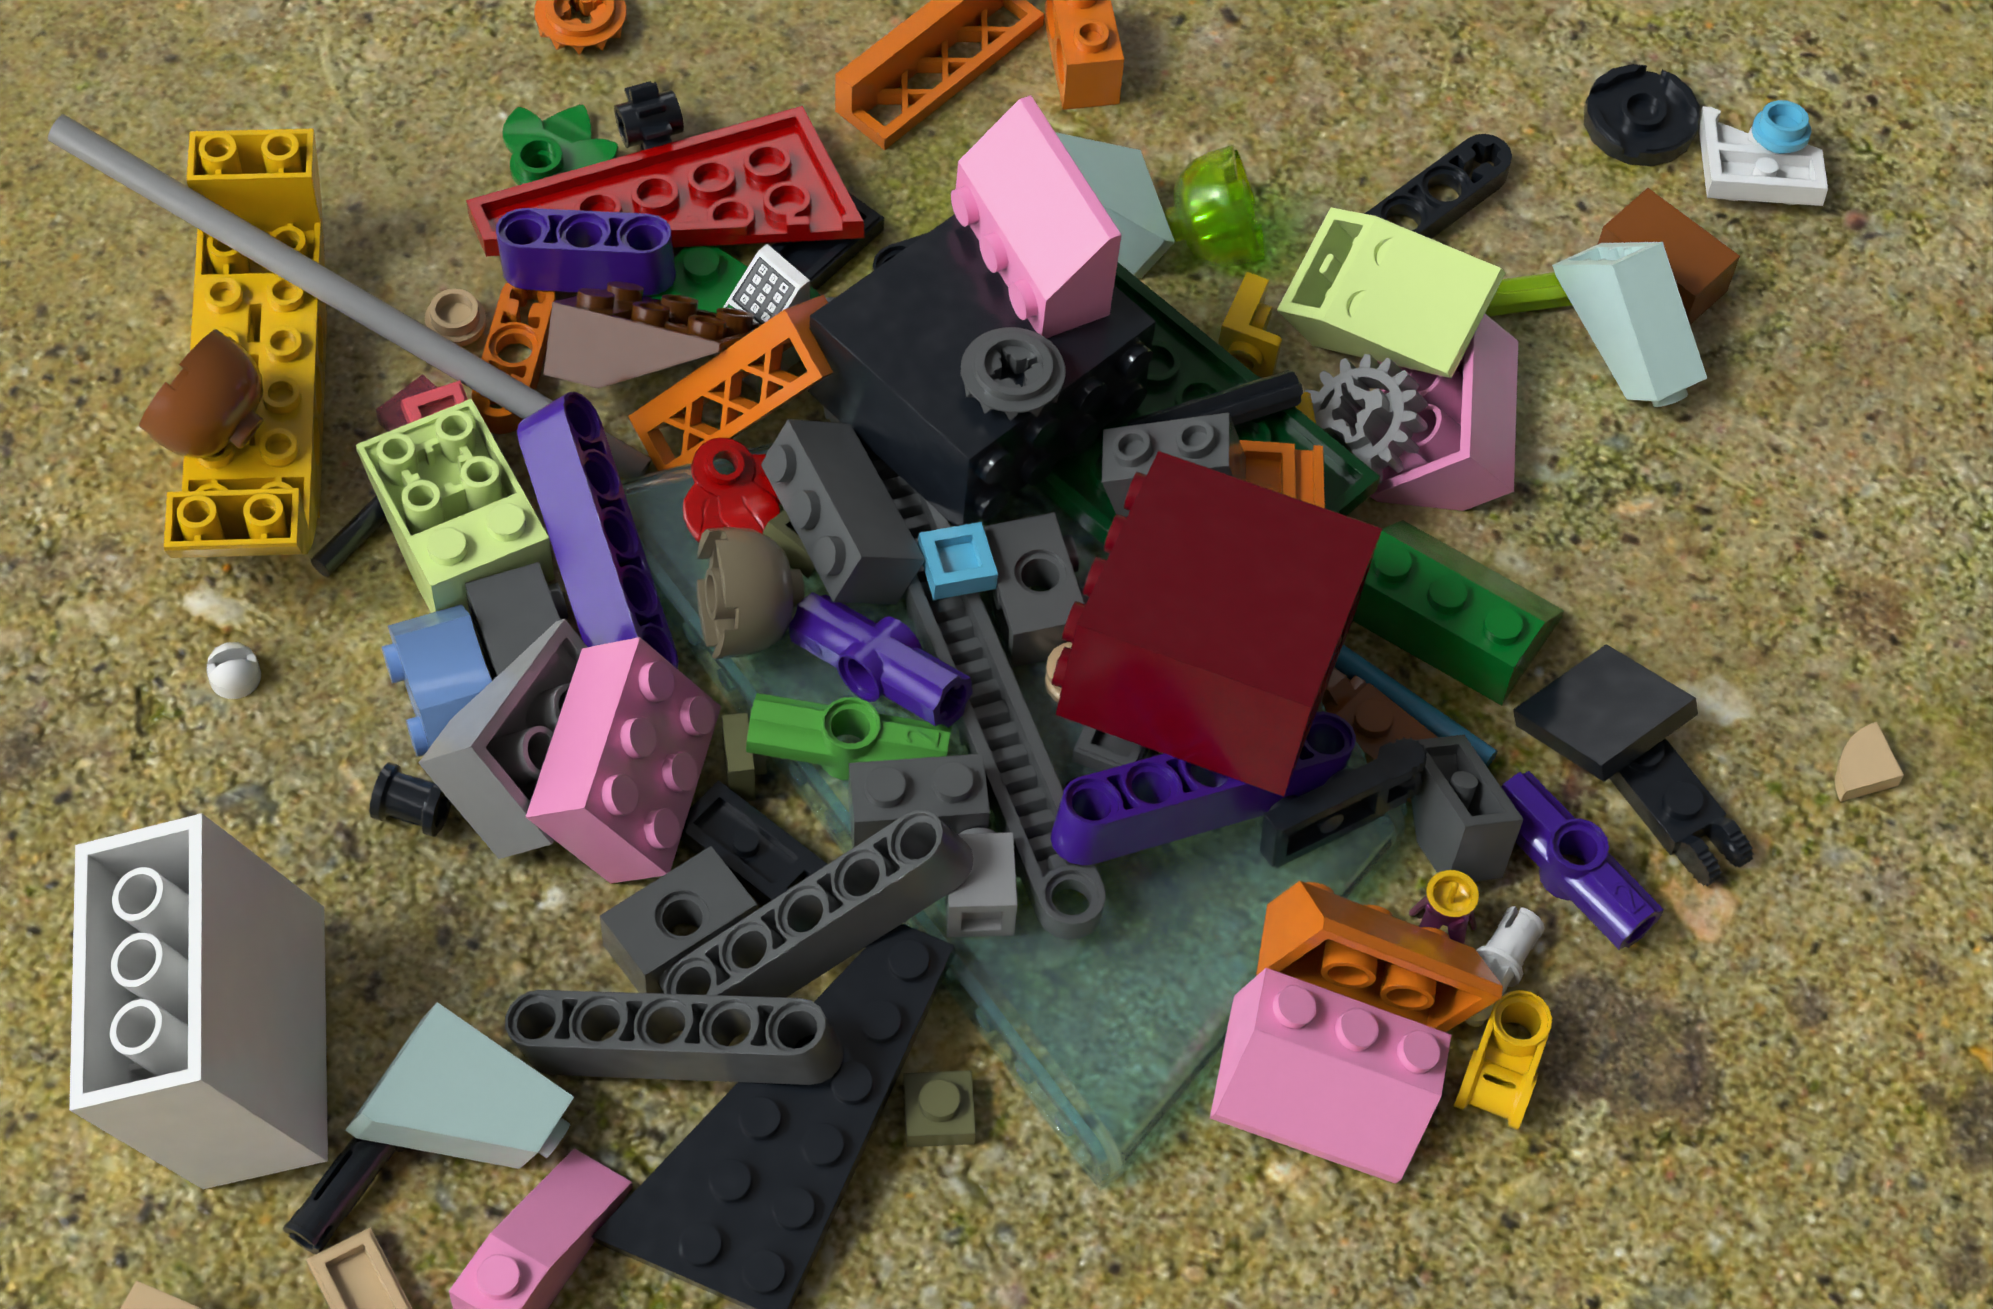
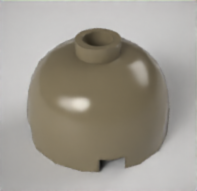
M737 527L706 529L701 535L697 560L710 559L706 577L704 579H697L699 618L706 647H716L712 654L714 659L738 658L760 653L782 638L790 626L793 608H797V604L804 599V581L801 570L790 569L785 551L772 538L754 529Z

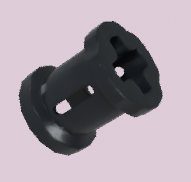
M388 762L380 771L375 782L369 813L371 818L382 822L387 817H392L421 826L423 834L436 837L447 820L452 803L434 782L402 773L401 766Z

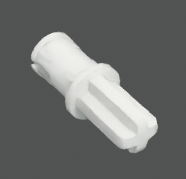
M1516 906L1507 908L1492 938L1486 946H1481L1476 950L1503 985L1502 995L1507 987L1519 984L1523 976V962L1545 929L1542 920L1534 912L1524 907H1521L1519 911ZM1495 1003L1465 1020L1466 1023L1473 1027L1483 1025L1484 1021L1489 1019Z

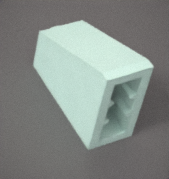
M1055 132L1121 233L1118 263L1135 277L1142 279L1175 241L1141 150Z
M1663 242L1600 243L1552 265L1559 283L1627 400L1652 401L1654 407L1670 405L1688 396L1686 388L1707 379Z
M437 1002L420 1020L345 1131L358 1139L520 1169L537 1153L548 1158L557 1147L570 1126V1123L561 1117L574 1096Z

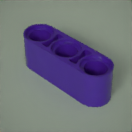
M521 208L507 212L499 219L496 225L503 277L507 283L515 288L578 292V289L582 288L604 290L607 289L608 282L619 281L644 287L643 296L666 291L673 285L676 279L671 227L666 220L657 215Z

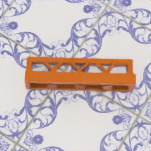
M931 0L835 74V112L883 150H886L1044 25V13L1027 0ZM1002 6L1020 19L1012 27L988 26L987 18ZM956 42H981V51L973 58L948 57V49ZM917 73H941L942 82L933 89H908V80ZM876 105H901L902 113L889 124L883 126L867 112Z
M824 294L784 309L628 416L663 481L675 477L689 468L697 449L706 441L714 438L733 439L834 373L810 330V315L828 303ZM792 346L795 347L807 369V372L800 377L781 370L782 353ZM751 373L763 378L760 403L741 396L742 379ZM779 385L783 386L780 390H778ZM711 400L723 405L720 429L701 422L703 405ZM739 412L744 413V414H742L741 416L738 417V413H739ZM670 425L684 430L682 452L677 458H675L660 429Z

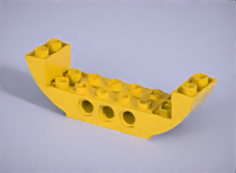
M314 128L190 131L187 164L188 187L325 267L322 203ZM197 228L190 351L215 329L227 337L230 336L254 358L262 375L263 396L255 413L263 418V422L252 438L241 449L230 443L213 456L201 458L184 456L182 491L167 492L164 551L170 558L308 554L313 544L317 518H320L327 338L326 303Z

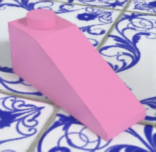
M574 1148L488 1235L449 1290L453 1309H548L595 1242L592 1238L594 1233L612 1216L632 1189V1182Z

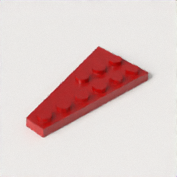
M803 106L466 200L470 221L486 257L500 256L496 236V225L499 219L507 212L521 208L657 215L666 220L670 225L673 247L865 238L864 221Z

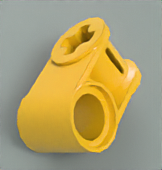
M1516 990L1507 992L1495 1003L1478 1049H1474L1454 1107L1464 1110L1468 1105L1507 1119L1508 1127L1519 1130L1539 1073L1536 1070L1552 1025L1550 1009L1541 997L1532 992ZM1510 1022L1518 1023L1530 1032L1531 1038L1524 1040L1515 1039L1505 1032L1502 1025Z

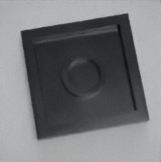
M1607 644L1513 709L1517 727L1603 782L1698 715L1697 702L1694 696Z

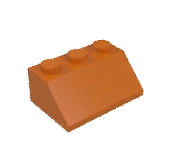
M1298 881L1267 904L1256 976L1265 968H1269L1443 1032L1451 1030L1502 998L1503 985L1476 949L1450 939V936L1440 929L1413 925L1393 917L1392 913L1383 907L1359 904L1334 894L1330 887L1316 882Z

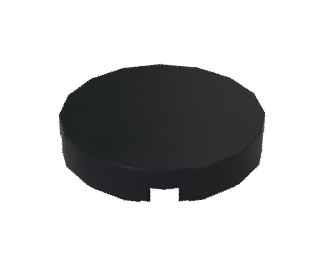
M1631 64L1612 68L1596 79L1584 105V126L1591 141L1608 156L1630 165L1651 167L1669 163L1687 152L1696 136L1700 118V105L1692 89L1676 75L1663 69L1661 74L1646 71L1647 65Z

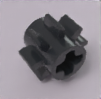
M649 81L624 88L628 102L614 105L617 127L626 148L639 145L641 151L671 143L672 135L684 132L683 117L674 92L668 90L659 93L656 82L652 83Z

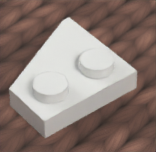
M1702 107L1698 128L1707 198L1823 206L1828 191L1822 149L1807 144L1803 149L1786 154L1773 153L1755 140L1752 134V127L1749 133L1725 125L1718 122L1720 110L1713 107Z

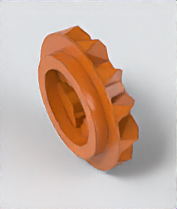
M537 0L534 9L540 37L550 38L556 50L565 46H572L579 55L584 47L595 46L603 51L608 39L620 38L622 25L627 21L625 0ZM571 6L576 11H580L584 16L590 15L591 23H582L578 18L572 19Z

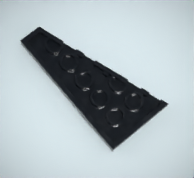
M905 924L897 926L866 946L814 1001V1003L821 1007L844 1047V1058L839 1070L826 1081L812 1085L738 1082L594 1233L592 1238L595 1243L746 1309H792L955 955V946ZM815 1035L801 1039L794 1049L806 1046L815 1038Z

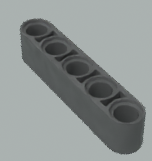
M915 810L905 814L680 959L666 976L663 988L664 994L786 998L957 889L966 881L972 870L974 860L972 849L966 841L934 813L927 810Z
M535 990L519 996L510 1005L505 1016V1029L510 1039L537 1071L549 1075L812 1085L822 1083L831 1078L839 1070L844 1058V1047L821 1007L812 1000L803 998ZM553 1026L547 1035L538 1038L544 1030ZM613 1029H617V1031L612 1035V1037L604 1041H601V1039L604 1037L606 1033ZM677 1031H683L676 1040L665 1043L672 1034ZM743 1033H749L742 1042L729 1046L735 1037ZM815 1035V1038L809 1044L802 1048L794 1049L801 1039Z

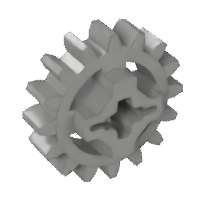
M1364 354L1359 368H1356L1347 358L1340 360V374L1335 377L1323 370L1319 374L1324 385L1319 392L1308 389L1305 391L1311 394L1316 424L1380 476L1379 484L1382 483V469L1390 466L1393 470L1400 473L1404 468L1399 456L1404 451L1418 453L1420 449L1411 439L1413 433H1419L1428 428V424L1417 414L1428 406L1427 401L1416 391L1419 384L1405 370L1402 371L1391 359L1386 358L1379 364L1370 354ZM1380 389L1387 390L1389 393L1384 394Z

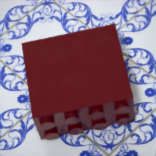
M1158 451L1147 475L1136 472L1132 479L1124 503V509L1130 511L1128 516L1116 514L1104 545V552L1110 553L1108 559L1096 557L1090 568L1083 590V595L1089 597L1087 603L1083 604L1075 601L1068 615L1062 640L1071 642L1072 646L1071 648H1063L1051 682L1052 685L1062 688L1055 715L1284 797L1353 622L1382 528Z

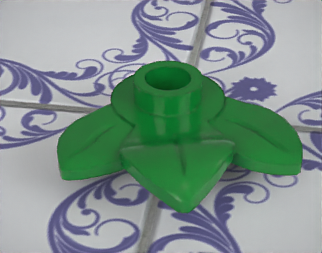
M581 104L558 112L543 121L528 109L517 107L503 125V142L512 153L510 173L517 185L614 159L618 153V144L616 142L606 139H592L590 118L585 106Z

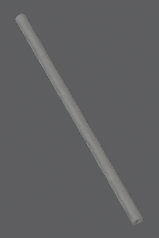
M62 114L51 127L48 134L49 142L455 380H460L462 384L520 418L525 419L553 402L546 396L70 117ZM605 432L619 476L637 485L646 473L652 459Z

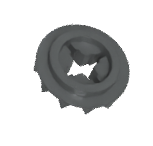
M1016 327L994 329L973 340L963 354L960 370L966 397L976 398L980 402L984 414L993 409L1003 411L1010 421L1018 413L1030 412L1038 417L1046 404L1049 402L1057 403L1066 373L1063 357L1051 341L1034 331ZM1002 363L1005 368L1009 367L1014 374L1024 372L1023 387L1020 384L1016 385L1010 378L1001 380Z

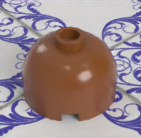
M215 329L206 335L181 361L179 365L183 369L170 385L167 382L162 385L139 423V427L146 431L150 438L177 455L192 458L213 456L230 443L241 449L252 438L263 422V418L255 413L263 396L262 375L254 358L230 336L227 337Z

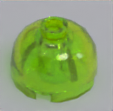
M1234 145L1193 159L1180 171L1174 184L1175 205L1165 208L1166 220L1174 241L1185 240L1194 257L1208 265L1231 267L1267 258L1262 224L1256 222L1253 205H1256L1255 197L1238 150H1234Z

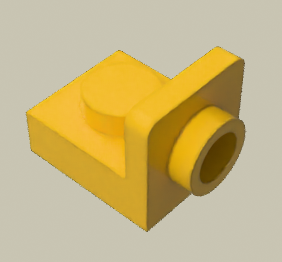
M1246 272L1222 324L1218 344L1254 374L1264 378L1273 375L1276 369L1282 338L1266 331L1273 311L1272 306L1264 304L1269 279Z

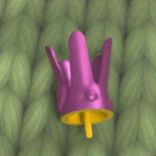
M1456 870L1441 871L1430 879L1426 889V896L1409 910V915L1415 916L1425 908L1426 911L1419 927L1440 929L1442 925L1447 926L1450 939L1465 944L1468 921H1470L1472 930L1477 928L1473 912L1479 900L1477 885L1472 878L1463 872Z

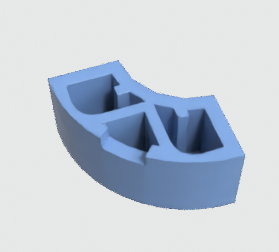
M462 604L388 625L392 644L381 647L392 684L404 680L415 717L406 719V724L417 757L423 756L448 722L492 682L476 637L471 616Z

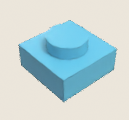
M982 522L919 533L918 547L925 558L923 568L933 600L996 589L998 572Z

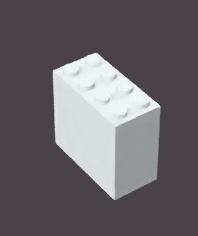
M202 813L75 845L70 1111L201 1189L327 1162L324 906Z

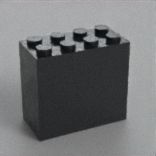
M954 214L810 315V330L834 373L809 388L808 392L842 423L851 424L858 438L951 524L960 526L976 523L980 519L988 521L1000 513L1009 498L1027 484L1035 486L1042 482L1053 470L1056 462L1072 450L1079 452L1087 448L1097 438L1101 429L1116 417L1125 418L1139 408L1147 394L1146 382L1149 363L1153 357L1152 344L1156 321L1114 285L1109 316L1047 338L1059 350L1065 364V381L1057 403L1049 402L1046 404L1038 417L1030 412L1018 413L1010 421L1005 412L995 409L984 414L982 406L976 398L966 397L962 376H960L961 361L965 350L977 337L994 329L1016 327L1036 331L1028 319L1022 320L1017 316L1010 301L1008 286L999 272L992 273L987 268L981 255L978 238L971 227L962 226ZM1002 363L1001 380L1010 378L1016 385L1020 384L1023 387L1024 372L1014 374L1009 367L1005 368Z

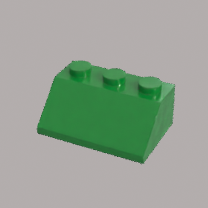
M1402 520L1382 529L1353 621L1502 706L1563 617L1565 610Z

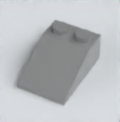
M566 619L556 621L448 722L418 762L498 859L548 846L554 842L553 838L526 818V814L582 648H587L586 644Z

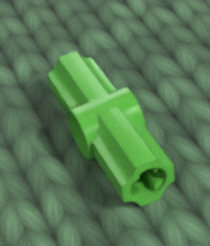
M756 693L750 716L746 752L819 764L832 777L840 780H849V763L947 756L952 726L949 728L942 724L934 726L927 721L879 714L870 703L856 697H844L833 701L830 705ZM853 735L859 737L862 741L845 743L836 737Z

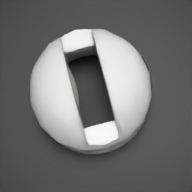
M227 642L216 647L208 657L206 667L211 688L219 696L227 699H239L251 694L258 687L261 680V670L256 655L249 647L239 642Z

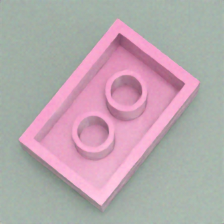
M641 637L582 648L526 818L610 884L664 876L671 871L721 706Z

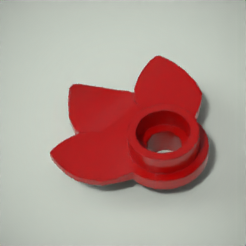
M714 438L706 441L697 449L691 463L694 485L683 500L682 511L686 526L698 543L702 533L708 528H748L762 533L767 523L780 514L779 505L782 504L761 466L766 454H751L743 444L730 438ZM717 459H726L733 464L735 472L728 475L721 474L714 468L713 462Z

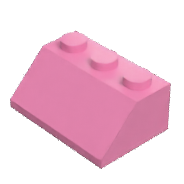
M1030 95L1021 98L958 161L956 189L951 192V203L960 224L964 227L970 226L978 238L981 255L987 268L992 273L999 272L1008 286L1010 301L1017 316L1022 320L1028 319L1036 333L1045 338H1050L1110 315L1121 233L1033 97Z
M1484 314L1452 378L1398 366L1402 371L1405 370L1419 384L1416 391L1427 401L1428 406L1417 414L1428 424V428L1425 431L1413 433L1411 439L1420 449L1418 453L1404 451L1399 456L1404 468L1400 473L1393 470L1390 466L1382 469V483L1378 484L1376 492L1370 496L1375 501L1465 511L1514 492L1518 340ZM1380 389L1384 394L1389 393L1387 390Z
M1265 968L1233 997L1210 1119L1396 1184L1402 1180L1442 1096L1451 1034Z

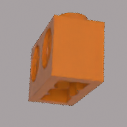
M1046 0L1044 24L1063 110L1120 104L1124 55L1111 0Z

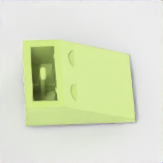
M1331 207L1277 311L1312 346L1362 358L1364 354H1370L1379 362L1389 358L1397 366L1452 378L1505 275V271L1498 266L1380 217Z
M472 398L356 444V450L408 569L431 613L462 604L470 614L465 583L536 562L540 563L546 582L555 579L549 536Z

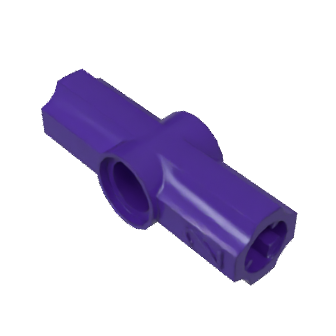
M814 592L797 604L795 616L789 626L791 642L836 667L845 685L859 698L868 702H876L881 696H885L934 726L942 724L949 728L963 715L966 703L973 694L971 677L924 651L916 635L899 619L889 616L875 623L840 602H833L827 594L819 596Z
M1530 771L1526 773L1519 772L1503 783L1501 788L1523 818L1515 843L1539 866L1540 881L1546 891L1557 898L1571 900L1618 950L1624 947L1629 948L1640 940L1660 919L1664 909L1609 854L1608 840L1602 829L1591 821L1581 818L1575 819ZM1570 854L1577 856L1585 865L1570 863L1562 855Z

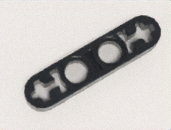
M1476 134L1467 138L1365 214L1377 216L1384 220L1394 215L1409 216L1418 224V227L1412 231L1432 239L1504 185L1512 160L1511 149L1504 140L1494 135ZM1474 160H1475L1476 162L1480 163L1481 165H1480L1479 167H1477L1476 169L1473 170L1472 177H1471V179H1470L1469 175H1470V173L1472 172V168H1473V164H1474ZM1490 161L1494 163V167L1487 162ZM1435 185H1446L1453 188L1459 197L1453 201H1440L1432 197L1428 189Z

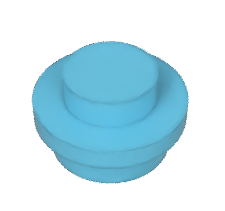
M1784 100L1768 103L1763 108V111L1755 116L1752 125V134L1755 140L1767 150L1777 154H1786L1803 149L1808 144L1812 132L1809 116L1805 109L1796 103Z

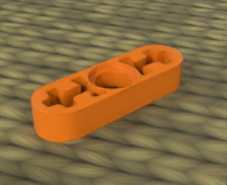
M506 283L502 288L481 358L535 391L546 356L552 302L556 301L555 291L524 290ZM528 299H534L538 303H533L528 315L529 325L521 323L519 307H524ZM510 344H522L532 351L527 359L518 363L503 361L498 356L499 352ZM472 390V400L491 433L506 434L518 429V424L523 420L522 418L503 407L501 409L491 408V404H496L495 402Z

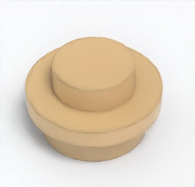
M456 288L447 289L438 293L432 299L425 313V325L460 347L466 346L476 341L483 334L486 327L485 309L479 300L468 291Z

